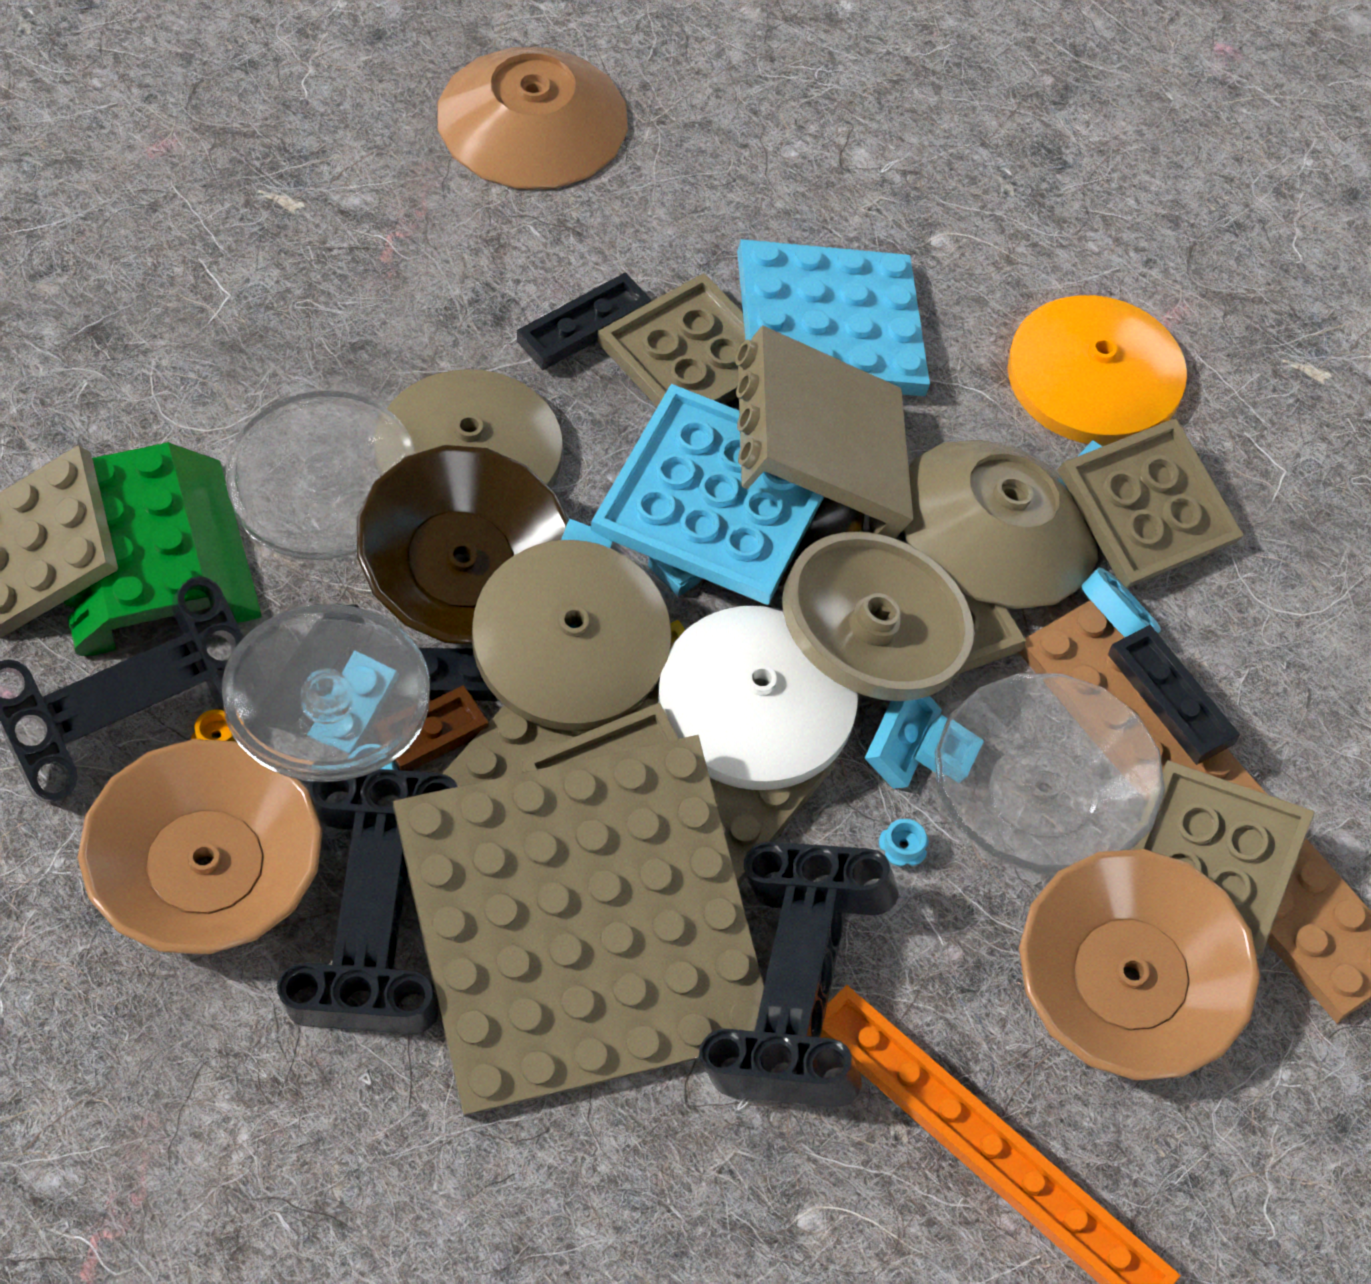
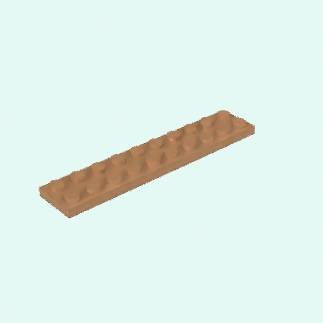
M1091 600L1025 638L1026 642L1023 651L1018 653L1149 806L1167 760L1268 795L1228 749L1198 765L1192 761L1108 656L1111 645L1125 637ZM1306 838L1267 943L1338 1024L1371 1001V911Z

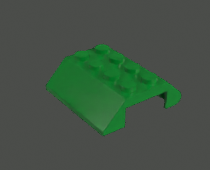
M169 442L92 458L118 570L64 601L66 606L75 608L74 612L68 616V622L72 630L71 636L77 655L88 657L117 651L112 629L175 616L172 609L173 596L183 583L194 577H207L217 583L237 623L262 618L220 460ZM195 589L186 592L185 604L189 611L210 608L209 598L204 592Z

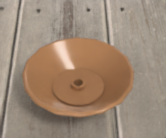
M511 47L476 58L451 77L437 102L438 133L452 157L478 177L514 189H556L588 179L615 158L628 132L626 102L611 78L582 57L546 47Z
M192 739L149 751L109 779L85 815L77 859L88 899L118 933L159 952L209 955L257 940L295 911L318 872L323 830L310 791L280 759L241 742ZM201 857L213 858V861L208 865L196 864L197 860Z
M1146 849L1103 851L1090 855L1058 871L1032 902L1019 945L1025 994L1050 1036L1088 1066L1134 1081L1184 1077L1224 1056L1251 1020L1260 980L1252 931L1227 892L1188 862ZM1123 968H1134L1139 973L1140 979H1128L1124 974Z

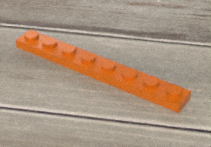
M847 984L829 1001L821 1038L835 1039L844 1043L848 1047L860 1073L1099 1284H1175L1181 1277L1177 1271Z

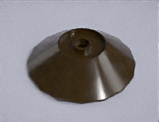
M442 445L405 456L374 481L357 515V559L373 595L402 624L444 643L472 645L474 611L477 600L488 579L505 561L515 554L541 543L561 540L569 519L557 494L527 465L488 448ZM454 555H465L469 562H458Z

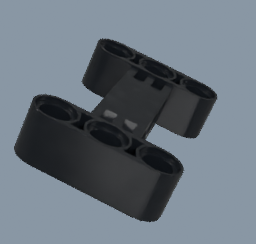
M194 577L183 583L173 596L172 609L183 635L43 697L31 672L25 665L15 660L0 661V673L13 672L18 675L23 685L21 694L15 698L7 699L0 696V730L28 789L34 797L43 802L52 803L64 799L74 790L78 775L65 746L66 744L206 682L219 709L228 712L233 717L248 715L262 705L266 697L265 682L225 596L216 582L207 577ZM195 589L207 595L210 601V608L206 614H194L189 611L185 604V594L187 591ZM221 635L229 641L231 654L227 660H216L210 656L206 648L209 636ZM241 680L250 686L252 700L248 706H238L230 700L228 687L231 681ZM33 718L42 724L45 733L41 743L29 746L18 740L15 728L20 720ZM53 764L63 769L66 775V785L60 792L50 793L41 788L37 779L41 767Z
M330 766L318 771L313 777L310 784V795L321 821L328 827L353 830L332 965L315 963L294 964L286 968L280 975L277 983V994L290 1019L296 1024L309 1027L418 1034L428 1030L435 1023L438 1016V1003L428 978L415 971L394 969L408 870L393 805L380 807L376 804L381 798L389 795L398 796L400 800L458 787L456 781L450 776L432 772ZM335 792L348 793L346 798L338 803L331 804L326 802V799ZM309 986L318 989L316 995L308 1002H293L294 995L300 989ZM364 990L371 993L369 1000L359 1007L346 1005L348 997L356 991ZM417 994L425 998L422 1005L413 1011H404L398 1008L400 1002L409 995Z
M762 842L753 846L747 852L743 860V868L758 901L765 906L782 909L755 1030L718 1029L710 1033L702 1041L699 1048V1058L714 1087L721 1094L732 1097L816 1106L843 1107L852 1103L858 1097L862 1088V1078L848 1047L844 1043L835 1039L820 1037L846 913L881 915L888 912L898 900L899 889L887 857L878 850ZM772 872H778L772 877L764 878ZM829 875L826 879L813 882L820 876ZM872 879H879L872 885L864 886L866 882ZM738 1057L733 1065L720 1068V1065L725 1060ZM781 1063H790L784 1071L771 1073L775 1066ZM843 1068L838 1076L829 1079L823 1078L829 1070Z

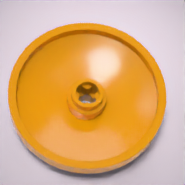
M1069 296L1051 301L1037 308L1025 318L1017 329L1008 357L1009 381L1016 398L1023 408L1037 422L1052 432L1085 444H1089L1094 440L1099 445L1106 446L1171 420L1179 407L1187 381V369L1183 353L1177 341L1165 326L1153 316L1134 305L1104 296Z

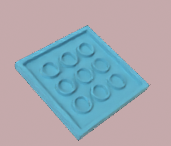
M740 240L737 255L746 340H751L763 325L900 387L902 395L926 396L930 381L910 255Z
M671 384L591 521V531L617 544L769 605L824 496L765 471L749 489L743 488L741 465L738 463L741 449L740 431L737 429V422L740 416L739 410Z

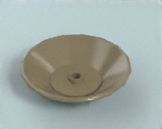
M984 440L945 442L915 457L910 464L909 478L913 520L903 530L905 538L909 545L920 550L939 564L955 581L962 593L978 601L1022 609L1055 605L1082 588V584L1088 579L1098 561V544L1061 476L1053 467L1018 448Z

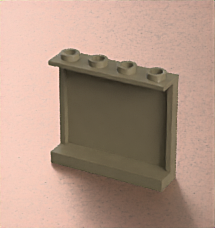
M762 325L751 340L747 339L741 344L735 358L739 378L736 396L739 398L740 412L737 429L740 431L741 449L738 463L741 465L742 487L749 489L764 471L869 515L870 533L895 539L913 520L901 388Z

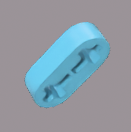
M1098 568L1082 584L1084 593L1124 637L1148 625H1151L1157 633L1161 631L1160 626L1150 613L1107 570Z

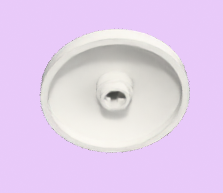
M740 606L724 609L708 615L690 626L669 650L667 662L661 672L658 689V703H661L678 738L699 734L709 777L730 786L750 790H773L790 787L816 776L827 768L841 753L847 743L854 724L858 703L856 692L843 687L827 677L804 656L789 632L783 610L766 606Z

